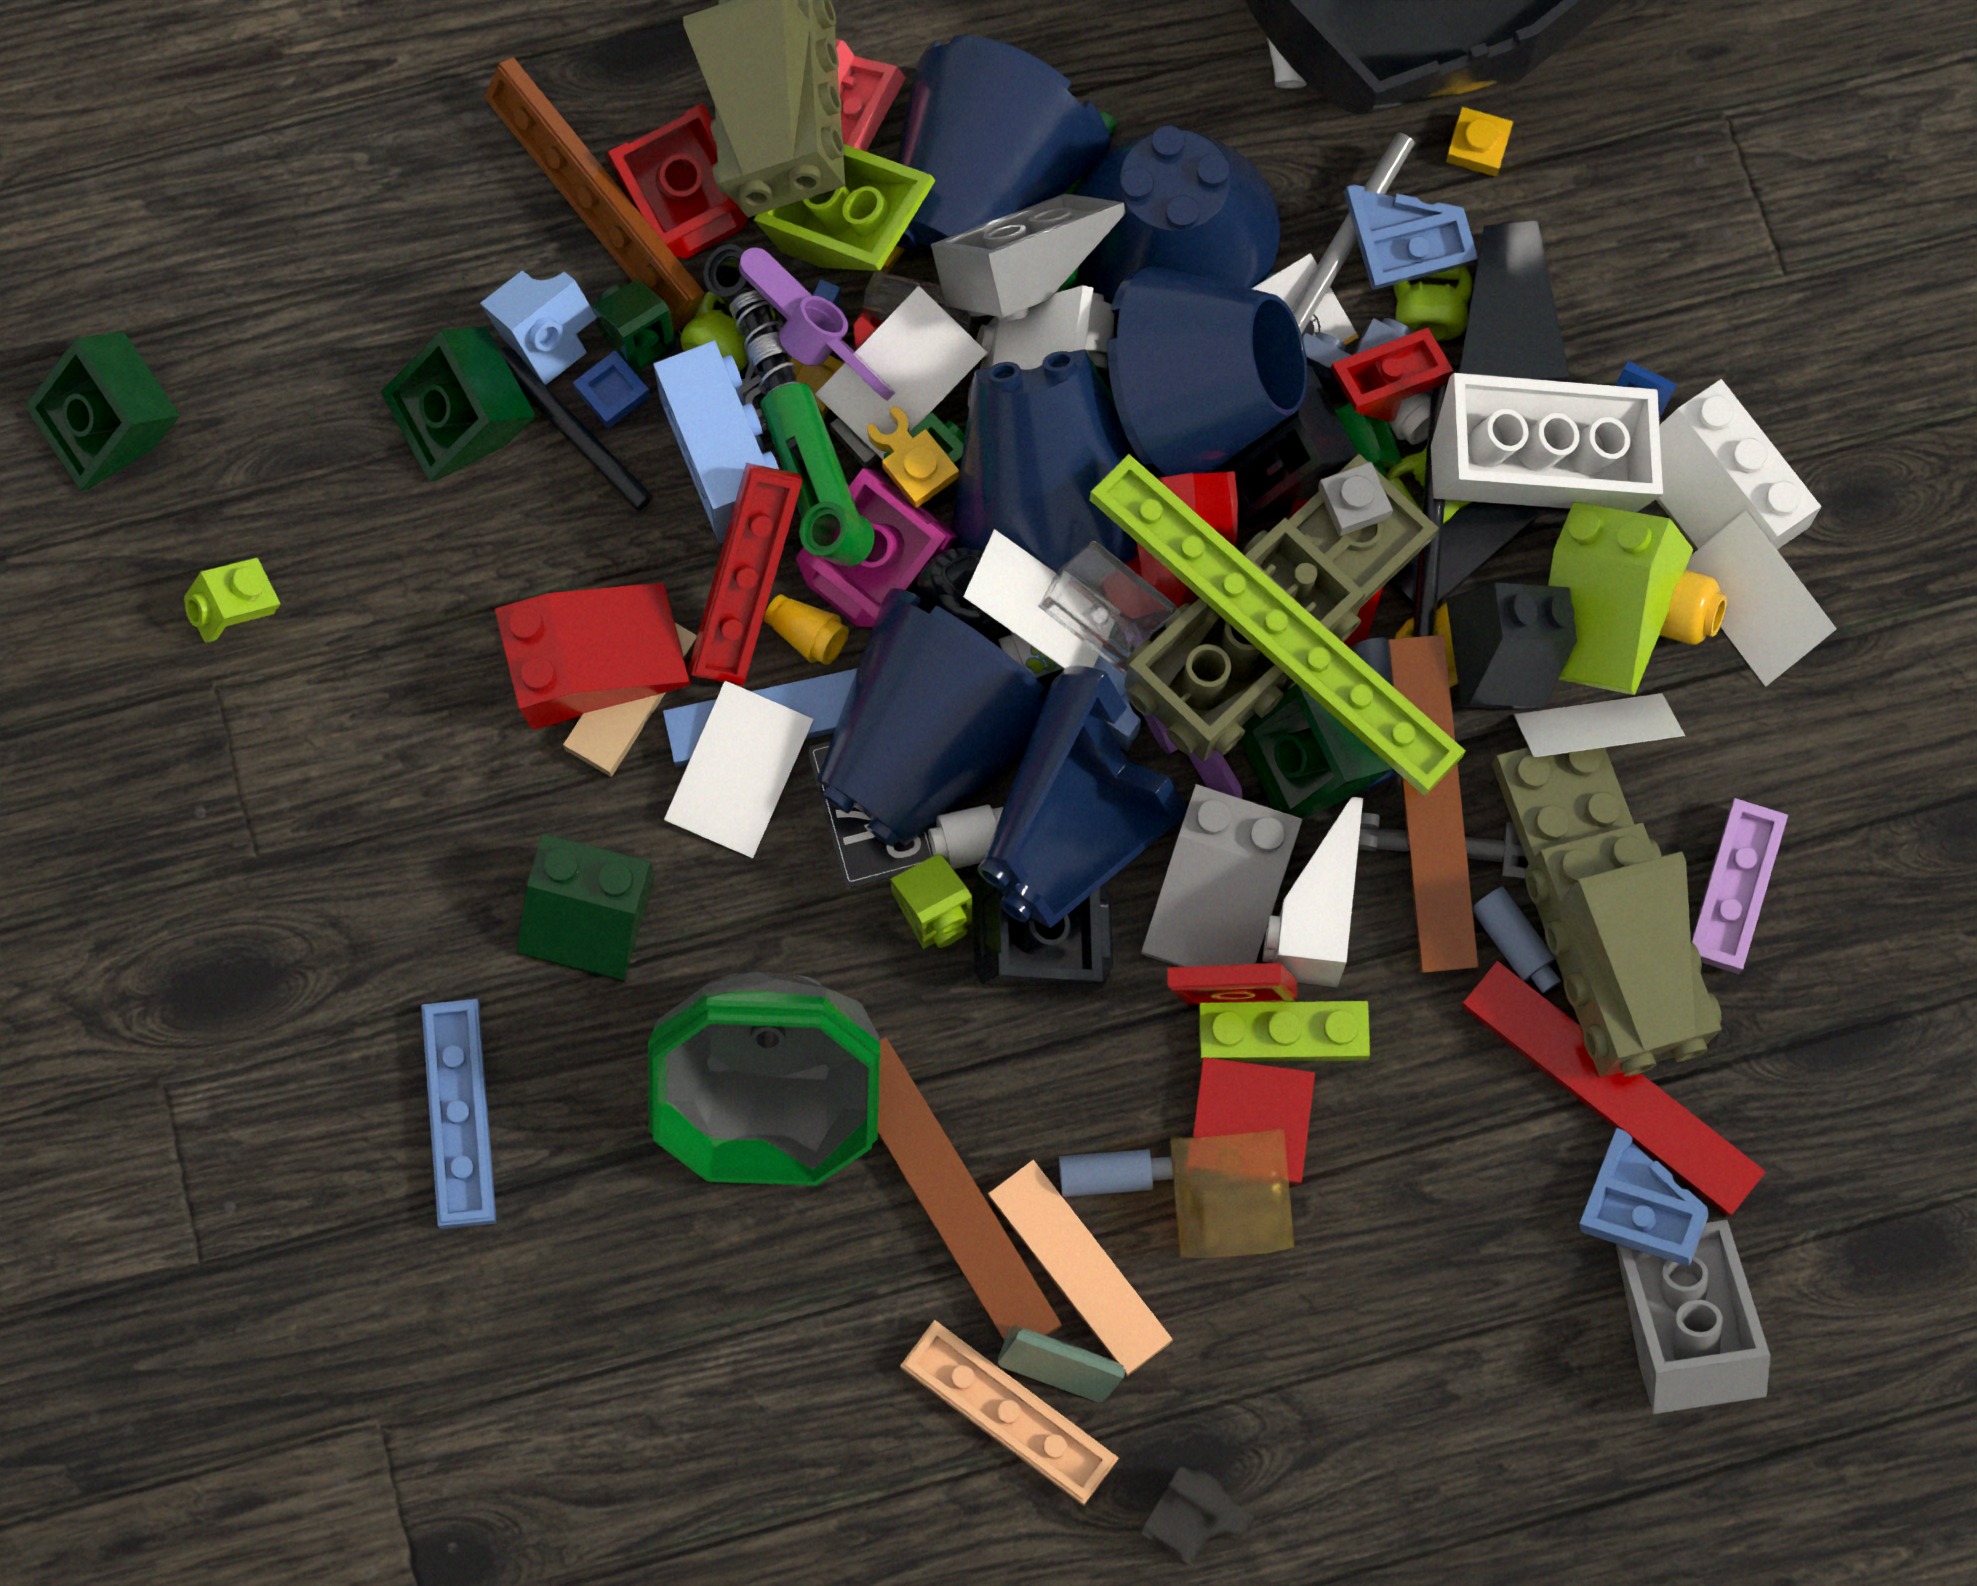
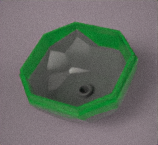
M754 971L729 974L712 980L660 1017L648 1041L649 1132L653 1134V1141L707 1182L817 1186L872 1149V1143L878 1139L881 1053L879 1035L861 1002L823 987L811 977Z

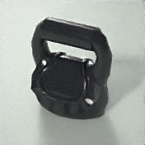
M968 547L952 548L934 557L923 568L919 575L917 586L925 598L941 605L944 610L970 626L982 627L994 620V618L975 605L969 609L965 608L971 602L963 596L983 555L981 550H971Z

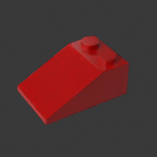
M664 583L547 593L495 608L518 707L532 731L581 717L584 713L655 696L691 685Z

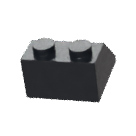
M1492 583L1446 598L1461 707L1539 709L1544 707L1577 643L1570 588Z

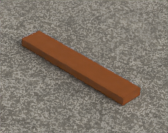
M514 57L500 62L485 93L484 98L629 278L632 281L639 278L666 303L670 309L673 331L676 332L685 328L690 320H692L705 296V292Z
M1444 635L1388 640L1387 648L1391 685L1455 741ZM1458 764L1425 797L1400 775L1420 973L1478 968Z
M886 1037L880 1040L878 1136L1003 1342L1009 1327L1014 1326V1324L1046 1336L1050 1335L1062 1327L1061 1322Z

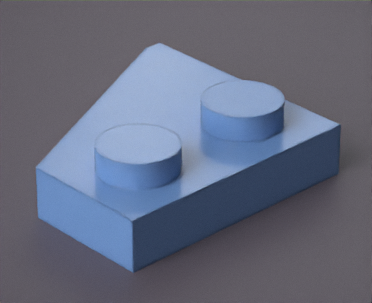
M1359 185L1347 186L1344 190L1372 290L1472 265L1478 260L1463 207L1439 202L1436 204H1426L1416 197L1396 194L1395 197L1365 191L1364 186Z
M1616 1128L1579 1223L1581 1232L1690 1267L1708 1219L1707 1207L1689 1190L1678 1186L1674 1182L1672 1174L1657 1160L1653 1162L1633 1143L1632 1137L1625 1130Z

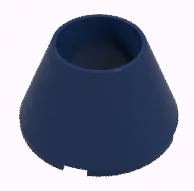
M1158 266L1137 269L1126 276L1120 284L1111 306L1113 313L1119 312L1117 338L1107 340L1108 369L1112 394L1120 422L1131 447L1143 465L1154 463L1164 474L1160 475V478L1188 473H1211L1300 408L1307 387L1306 351L1298 323L1288 305L1280 297L1271 293Z

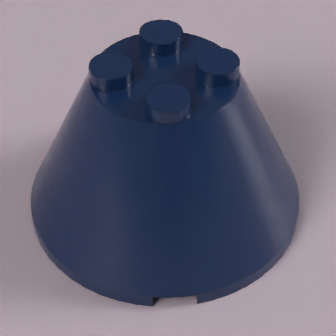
M1163 126L1154 133L1127 140L1106 152L1084 174L1073 195L1124 202L1126 214L1078 268V280L1081 285L1093 287V293L1103 295L1104 302L1112 304L1116 291L1126 276L1141 268L1151 266L1164 267L1252 289L1264 282L1274 267L1280 240V221L1271 189L1262 174L1245 156L1234 148L1211 137L1180 130L1175 126ZM1119 312L1115 313L1114 316L1119 318Z

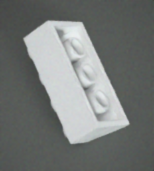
M1453 373L1448 381L1431 444L1433 498L1570 509L1573 502L1638 512L1663 495L1657 389Z

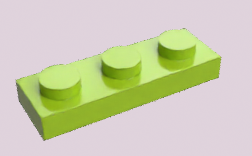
M1368 1001L1200 1003V1062L1203 1061V1057L1236 1062L1368 1061L1370 1057Z

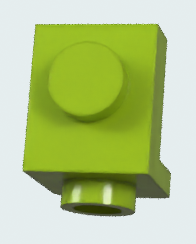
M258 558L201 571L184 596L187 617L191 624L198 628L205 643L216 641L227 626L273 615L280 605Z

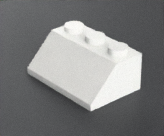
M1722 379L1677 408L1659 425L1663 495L1656 500L1695 551L1744 510L1749 512L1776 549H1779L1811 526L1821 505Z

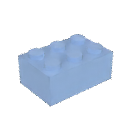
M714 340L653 363L661 404L718 543L721 544L725 540L746 462L778 470L779 468L771 451L762 454L765 452L760 434H763L753 405L751 403L745 405L740 386H743L742 380L732 355L722 358Z

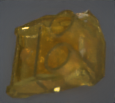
M1284 1128L1206 1137H1170L1180 1257L1216 1258L1264 1254L1295 1247Z

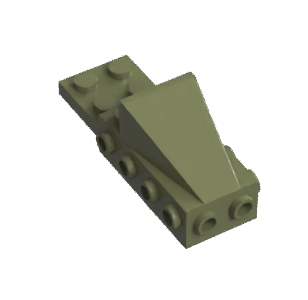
M719 0V5L683 17V26L715 103L716 119L711 121V132L717 145L718 162L713 165L714 179L720 192L724 195L728 194L747 217L845 187V148L842 139V103L839 94V59L835 32L836 15L830 0Z
M1358 454L1339 473L1369 462ZM1376 469L1375 471L1393 509L1390 519L1339 537L1322 496L1318 492L1289 520L1284 518L1269 533L1265 529L1259 532L1242 552L1246 558L1342 642L1361 623V619L1357 617L1360 608L1437 535L1439 530L1425 514ZM1199 598L1192 605L1186 602L1180 606L1165 624L1167 629L1153 642L1150 639H1146L1130 654L1126 660L1128 670L1124 687L1127 689V698L1139 712L1145 716L1153 714L1168 728L1166 730L1168 738L1181 752L1187 755L1193 752L1204 762L1216 750L1221 755L1231 750L1245 734V730L1241 726L1255 713L1260 718L1266 716L1283 698V692L1297 683Z
M1527 747L1497 755L1491 764L1529 864L1524 870L1527 891L1531 900L1536 905L1545 929L1547 945L1556 958L1564 981L1566 996L1574 1007L1583 1032L1586 1050L1594 1061L1599 1077L1602 1078L1623 1072L1626 1077L1633 1076L1652 1069L1657 1065L1656 1062L1674 1057L1676 1062H1683L1708 1051L1706 1045L1722 1030L1720 1026L1722 1016L1716 997L1712 993L1707 992L1700 973L1702 968L1701 957L1690 937L1687 868L1683 852L1662 857L1656 841L1652 838L1649 839L1644 824L1634 825L1605 747L1541 757H1533L1530 748Z

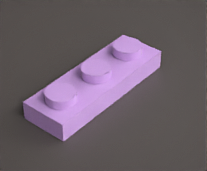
M1736 798L1731 803L1691 937V941L1699 951L1701 963L1736 974H1740L1743 970L1788 818L1787 814Z

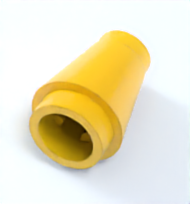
M782 594L772 600L764 616V622L770 625L810 663L817 661L824 665L832 663L845 646L849 634L848 627L841 624L839 615L791 598L789 599Z

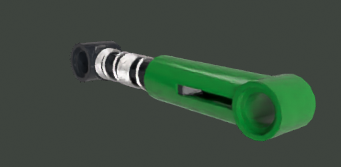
M732 244L718 247L710 254L705 263L704 282L711 293L723 299L726 309L731 312L733 319L737 321V330L746 337L744 349L750 361L752 371L760 375L762 379L759 384V390L762 394L766 395L760 402V409L783 470L799 474L803 479L796 502L802 519L799 529L801 543L806 551L837 565L845 567L858 565L868 557L873 548L875 539L873 526L867 518L858 513L812 388L808 384L797 382L793 370L796 364L789 362L792 356L784 349L779 339L778 329L781 323L774 321L771 314L774 306L743 276L739 281L741 276L739 262L746 250ZM840 527V534L837 540L834 542L835 533L837 529Z

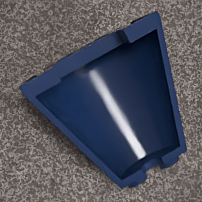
M954 35L949 44L942 45L938 40L931 43L923 52L916 66L896 163L930 174L936 181L896 246L903 249H915L918 244L931 247V244L1062 195L1106 154L1111 145L1107 127L1098 110L1091 101H1084L1081 104L1067 91L1072 82L1063 74L1037 57L1014 46L993 39L970 35Z
M1085 349L1051 353L1044 358L1041 366L1034 369L1024 370L1020 369V366L1016 363L1001 362L990 368L975 370L951 530L957 536L954 541L955 548L968 547L971 550H981L984 553L995 529L1071 584L1106 574L1136 557L1135 547H1137V542L1089 500L1090 494L1128 454L1153 476L1159 477L1151 464L1143 465L1131 447L1120 422L1114 399Z
M899 588L890 589L883 598L817 777V781L826 787L822 793L825 799L849 814L853 807L859 809L871 819V822L866 827L867 830L890 847H894L897 841L903 846H907L935 825L937 816L951 813L1023 758L1044 704L1039 695L1045 688L1018 662L975 629L937 605L929 613L917 607L922 600L918 595Z
M1087 666L1066 667L1051 683L984 860L977 868L978 873L1004 895L999 901L1003 910L1014 919L1023 923L1027 922L1031 917L1049 928L1053 927L1186 815L1188 809L1168 776L1128 761L1104 721L1115 724L1127 709V706L1105 671Z

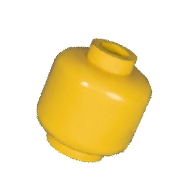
M1685 569L1683 576L1674 588L1669 612L1659 636L1689 645H1696L1702 642L1707 635L1714 637L1717 634L1725 614L1727 596L1720 593L1719 584L1715 578Z

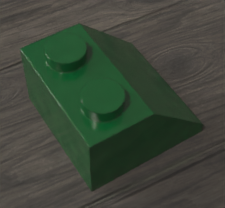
M487 326L440 330L381 391L429 482L438 481L505 447L536 417Z
M124 331L75 339L25 405L30 416L80 491L89 490L155 449L180 417V414Z
M1295 684L1286 691L1280 702L1266 716L1260 718L1258 715H1255L1241 726L1245 730V734L1239 741L1272 808L1302 818V821L1360 793L1393 769L1298 684Z
M543 833L526 887L516 950L517 954L625 982L655 880L651 861Z

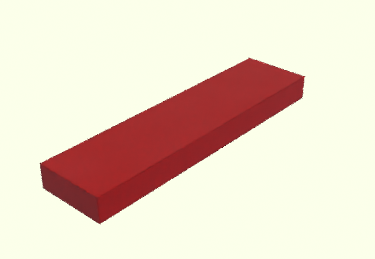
M746 462L688 667L692 676L721 682L727 681L744 686L803 481L799 474Z

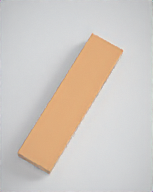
M1034 1160L988 1193L989 1199L1114 1361L1124 1366L1123 1369L1126 1370V1376H1129L1172 1343L1173 1339Z
M936 1320L933 1321L900 1365V1368L1083 1506L1118 1461L1116 1455Z

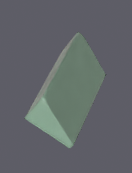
M1016 1324L1009 1327L998 1357V1365L1002 1368L1096 1402L1106 1400L1123 1379L1126 1372L1123 1369L1124 1366L1114 1360Z

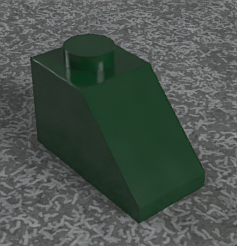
M639 278L628 285L620 283L610 287L599 297L598 303L592 306L593 312L597 317L595 321L598 329L613 351L616 350L635 374L676 349L670 309Z

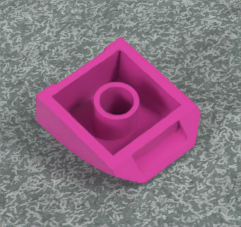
M863 468L851 483L849 489L858 513L867 518L873 526L875 539L868 557L858 565L845 567L817 557L806 551L803 547L797 555L796 561L810 589L857 627H873L883 598L889 590L899 588L912 593L917 587L918 578L923 568L934 557L948 550L957 536L945 522L941 521L923 505L915 509L891 479L875 469ZM840 527L837 529L835 533L834 542L837 540L840 534Z

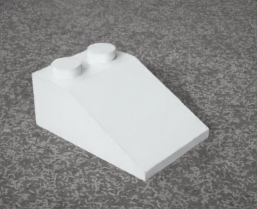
M1082 285L1054 293L1049 300L1029 307L1030 313L1024 318L1009 322H999L997 316H994L988 325H981L976 342L988 353L982 358L980 369L990 368L1001 362L1016 363L1020 366V369L1024 370L1034 369L1041 366L1044 358L1051 353L1085 349L1093 287ZM973 378V380H972V382H971L970 389H969V394H968V407H970V400H971V394H972V387H973L974 378Z
M1352 797L1285 897L1280 915L1269 916L1268 929H1266L1262 962L1281 963L1297 979V983L1337 988L1347 961L1363 798Z

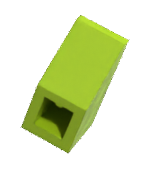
M940 853L890 879L891 892L923 949L936 943L938 948L946 947L967 934L968 931L965 927L972 923V896L965 884Z

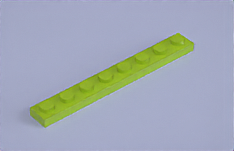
M1130 454L1091 491L1089 500L1424 797L1461 760L1465 750Z

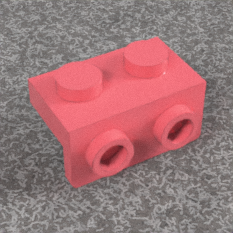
M836 39L839 59V94L842 103L841 124L843 143L867 151L906 77L898 66L856 57L843 40Z

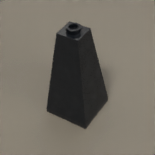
M1508 221L1484 226L1459 373L1569 382L1570 375L1538 221Z

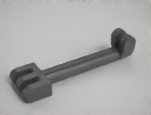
M1362 813L1358 850L1376 852L1377 849L1408 852L1406 830L1379 827V815ZM1506 823L1503 840L1465 836L1467 859L1501 862L1500 881L1526 883L1524 873L1526 867H1519V861H1528L1514 823Z

